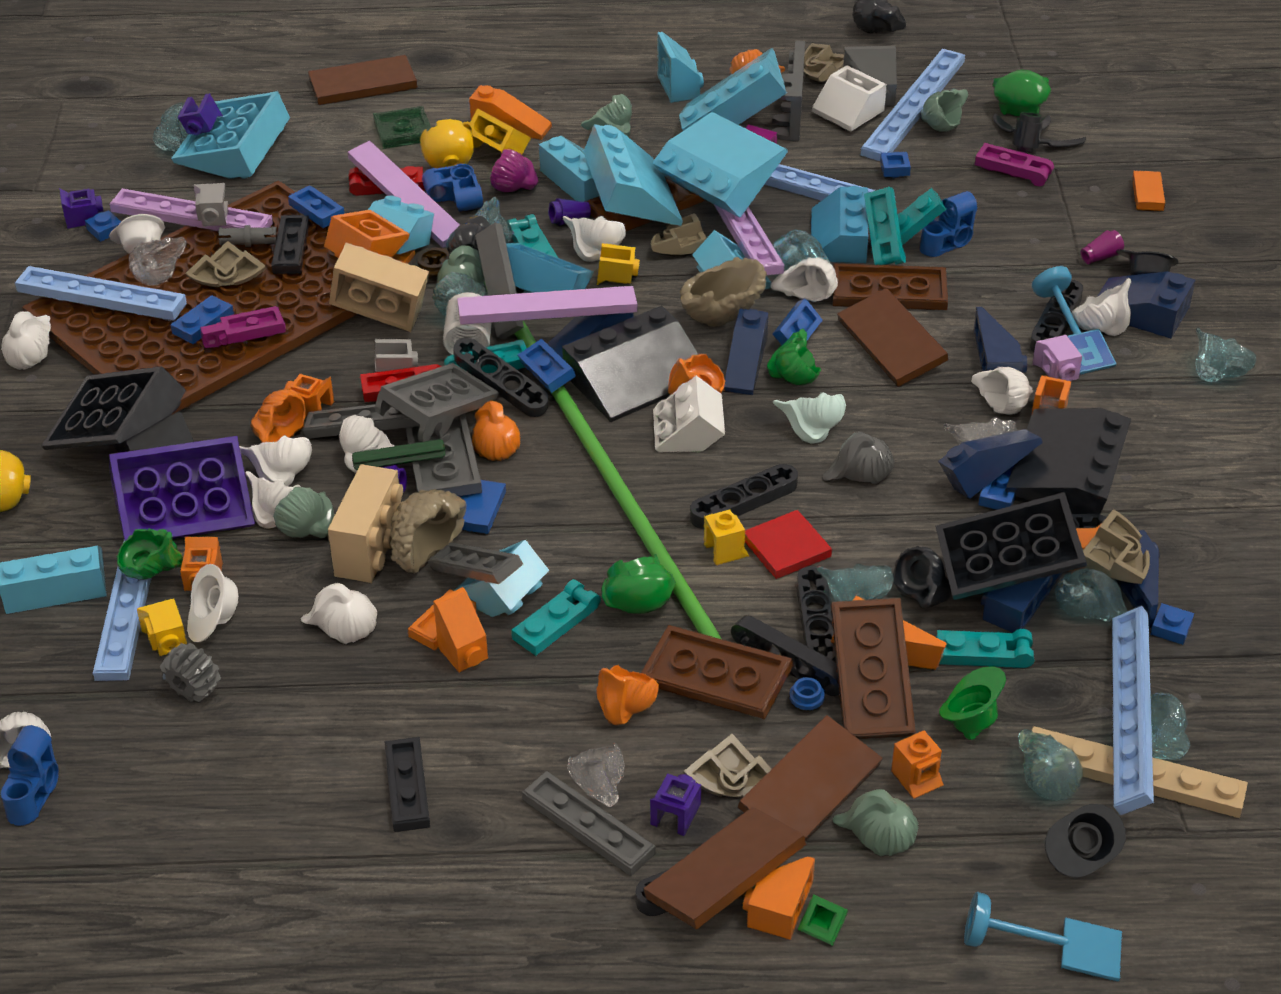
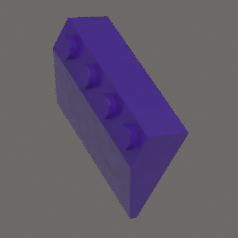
M237 436L109 454L110 476L124 542L133 534L135 529L147 530L150 528L157 531L165 529L167 532L170 531L172 539L255 526Z

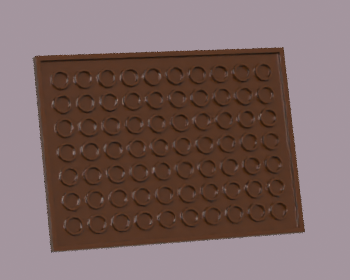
M279 180L228 205L229 208L272 215L273 224L271 227H276V235H265V237H277L282 215H303L289 205L288 196L295 193V191ZM310 219L301 274H273L274 244H254L251 247L234 245L242 252L246 250L263 263L267 269L255 278L238 285L212 287L195 282L187 277L185 273L205 254L211 257L222 247L219 244V238H231V236H219V231L186 225L160 238L157 250L151 254L143 255L139 258H134L131 254H128L85 275L92 278L185 294L187 304L175 321L211 295L233 305L234 315L276 306L279 308L285 323L286 332L250 339L240 343H227V345H220L219 347L205 348L202 338L196 343L191 344L172 334L170 324L175 322L173 320L43 296L22 306L23 312H30L33 316H50L51 330L49 337L94 375L162 366L186 389L185 394L180 400L181 404L174 413L357 315V313L329 304L333 272L338 258L332 251L324 247L329 226L322 228Z

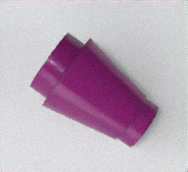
M1106 230L1081 249V257L1085 263L1090 264L1118 256L1119 254L1116 253V250H1124V241L1116 230Z

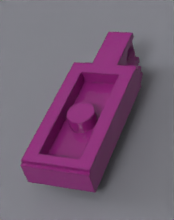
M276 306L221 317V322L200 327L201 338L205 348L219 347L220 345H227V343H240L250 339L286 332L284 320L279 308Z

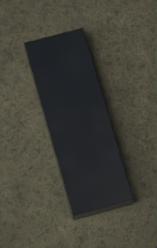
M309 215L281 216L272 261L273 274H301L310 226Z
M420 737L384 741L394 832L430 828Z

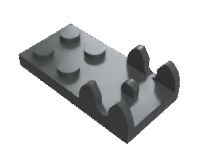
M795 41V50H789L788 73L781 74L784 85L787 86L785 87L787 93L779 98L787 100V102L781 103V111L790 113L778 114L773 117L772 123L779 126H788L772 129V131L777 132V139L800 141L805 41Z
M454 363L381 386L375 410L378 414L384 416L391 405L420 424L418 439L421 442H426L433 435L434 429L436 436L442 438L450 428L454 417L479 409L490 400L496 401L499 392Z

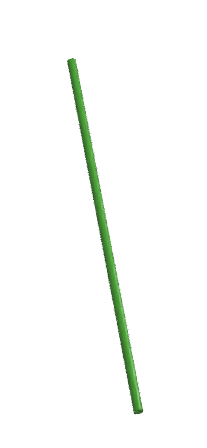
M523 321L524 328L514 334L518 340L523 339L528 348L536 343V340ZM562 385L551 394L650 555L654 557V554H657L660 564L672 573L676 581L673 592L698 633L722 639L565 386Z

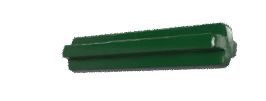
M439 439L354 452L352 454V462L355 470H358L360 464L385 467L443 458L446 451L443 440Z

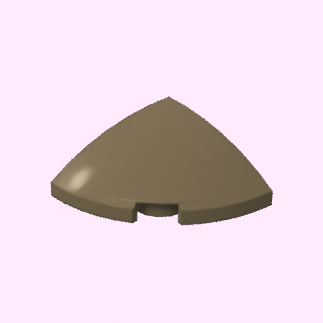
M812 43L805 51L804 74L814 81H827L831 74L843 68L844 54L833 53L830 45Z
M696 214L683 217L681 226L667 225V229L663 231V238H660V234L657 233L651 240L653 252L672 255L694 253L707 239Z
M227 241L211 257L205 254L185 274L200 284L219 287L242 284L255 278L267 268L246 250L242 252Z
M1114 509L1099 526L1095 536L1083 550L1087 562L1086 568L1113 579L1142 584L1148 573L1150 555L1148 550L1145 551L1144 555L1141 551V543L1139 541L1142 535L1137 528Z
M731 733L715 748L708 750L685 769L683 774L692 777L696 783L701 784V789L713 795L740 797L742 799L772 768L760 755L754 758Z

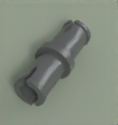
M244 225V228L219 227V236H231V238H219L220 246H223L227 241L233 245H245V247H251L254 244L276 245L277 237H265V235H276V227L251 228L250 225Z

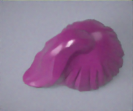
M504 149L501 157L492 168L490 175L491 186L501 192H515L520 188L532 190L538 184V177L533 163L515 150Z

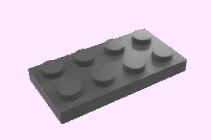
M462 414L454 417L450 428L442 438L436 436L434 429L433 435L428 440H443L446 451L445 457L411 462L417 492L420 490L429 491L436 489L444 490L445 492L450 491L455 493L456 496L482 493L481 479L466 416ZM420 426L405 428L408 444L421 442L418 439Z

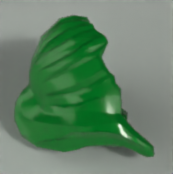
M804 328L800 329L799 332H794L774 352L767 364L771 377L776 379L783 378L791 384L802 386L812 383L820 375L821 368L816 367L813 354L807 349V332Z
M150 528L147 530L135 529L133 534L121 545L116 557L118 567L125 576L140 580L150 579L162 571L179 568L183 561L181 552L178 551L177 545L172 541V533L170 531L167 532L165 529L157 531Z

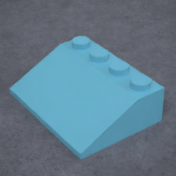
M772 48L687 103L679 114L682 130L684 131L711 112L739 125L785 95L787 92L775 51Z
M278 91L215 101L223 117L216 118L210 132L199 135L189 134L171 158L173 163L226 178H248L252 176L290 119Z
M711 112L670 139L652 164L668 180L740 218L788 151L786 148Z
M594 124L583 152L605 211L681 226L683 220L664 175L652 164L655 159L614 126Z

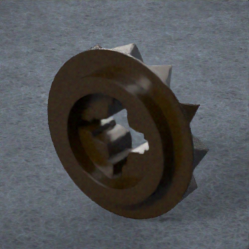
M427 248L418 252L413 257L412 265L429 271L428 278L431 280L433 277H438V272L443 262L449 259L450 254L445 248Z

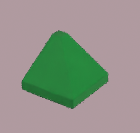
M813 894L798 930L833 946L849 910Z

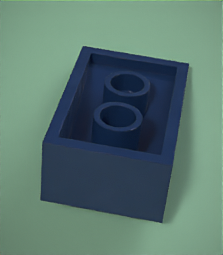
M1168 271L1108 278L1098 296L1107 289H1113L1116 286L1122 285L1126 279H1131L1127 295L1131 312L1128 326L1170 339L1173 337L1190 308L1195 279Z

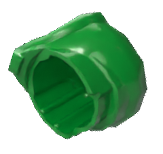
M1024 69L1016 70L1001 78H995L993 81L994 96L999 101L1001 112L1004 115L1012 114L1015 116H1020L1021 112L1038 114L1040 106L1051 94V88L1048 84L1049 78Z
M654 554V557H642L625 563L619 560L607 571L608 577L604 579L601 588L602 599L607 607L618 608L632 614L649 613L661 608L669 601L676 581L672 573L660 564L657 554Z

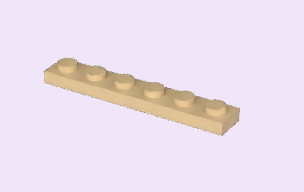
M1033 726L1024 761L1114 785L1113 747ZM1152 757L1154 796L1240 818L1248 782Z

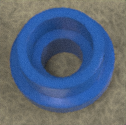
M801 678L790 689V701L799 709L813 710L820 707L824 702V690L821 684L813 678Z

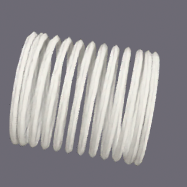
M461 293L449 300L446 307L443 344L450 354L453 355L454 344L459 340L458 338H472L483 346L489 347L491 322L460 324L458 307H456L458 306L457 298L481 295Z

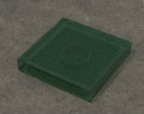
M423 106L373 114V122L383 149L419 144L423 131L431 129Z

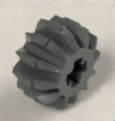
M181 643L174 647L160 665V669L163 672L162 678L170 684L169 688L174 689L178 696L183 695L190 702L193 700L200 702L207 698L221 680V676L218 673L219 667L212 662V656H207L202 648L197 649L192 643Z

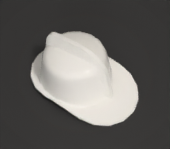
M132 215L125 218L112 230L109 237L114 243L122 245L124 250L131 254L132 257L139 258L157 250L165 225L159 217L154 215Z
M215 564L203 566L196 574L192 584L187 632L193 642L206 640L218 624H224L229 621L238 604V589L235 583L229 578L224 577L220 568Z

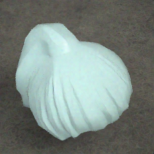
M824 392L820 393L816 398H798L797 400L787 402L773 401V404L786 414L794 432L803 441L810 444L820 443L825 440L829 430L841 421L846 408L845 399L842 394L830 396Z

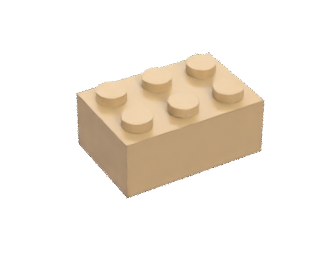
M345 243L334 267L329 304L411 332L422 308L429 271L395 260L389 256H383L366 250L363 247Z
M360 464L328 528L335 577L372 583L377 571L382 570L385 554L388 548L391 549V520L394 513L398 511L397 507L401 503L403 495V485L399 484L397 470Z

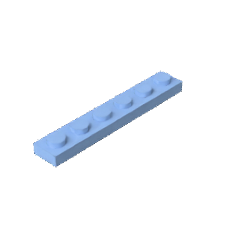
M28 266L15 282L17 292L175 321L187 304L185 294L32 266Z

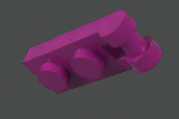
M984 143L975 156L976 166L984 167L991 171L1003 172L1013 177L1029 179L1036 186H1043L1048 176L1054 170V164L1049 159Z

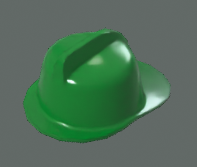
M990 666L974 670L963 677L939 709L940 716L944 720L951 721L954 727L962 732L968 740H974L982 730L993 725L998 718L996 699L1006 683L1005 672L998 667Z

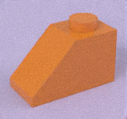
M462 587L434 600L438 648L455 669L461 672L488 659L486 633L467 591Z
M807 856L778 867L757 882L754 889L750 888L747 890L743 901V910L748 911L747 927L791 940L813 883L815 858Z

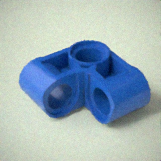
M457 164L449 167L431 168L424 172L422 182L425 192L435 202L454 200L459 212L483 208L482 190L477 182L472 166Z
M965 191L942 200L946 210L922 229L919 246L922 254L936 257L969 243L973 236V226L977 211V201L971 192Z
M27 725L22 728L7 753L10 774L1 790V797L7 820L13 825H26L33 822L39 816L40 810L50 793L55 789L58 781L59 768L54 757L51 744L52 739L44 729L34 725Z

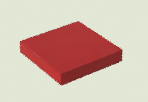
M798 510L745 530V543L775 579L832 556V548Z

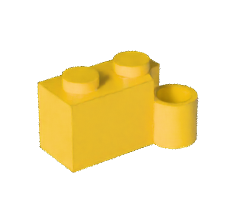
M478 108L471 122H463V126L468 130L470 129L472 133L473 148H478L485 142L501 152L504 149H511L522 155L531 139L529 136Z

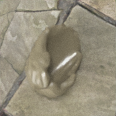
M735 257L732 261H725L719 266L699 272L684 283L680 290L682 307L692 319L699 323L713 327L725 325L727 322L737 319L739 309H750L755 304L754 301L761 297L760 294L766 288L765 278L767 272L764 271V266L756 259H740Z
M436 489L429 491L420 490L409 495V498L399 504L397 507L398 511L394 513L391 520L392 529L390 535L392 540L390 545L392 548V561H396L406 572L416 574L420 568L427 564L432 556L452 542L462 531L465 521L463 517L467 507L466 501L456 496L455 493Z

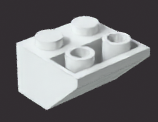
M846 65L830 75L812 107V112L846 130L853 131L884 111L887 84Z
M697 375L687 383L681 384L672 395L665 400H661L653 409L655 450L658 452L704 451L725 435L722 394Z

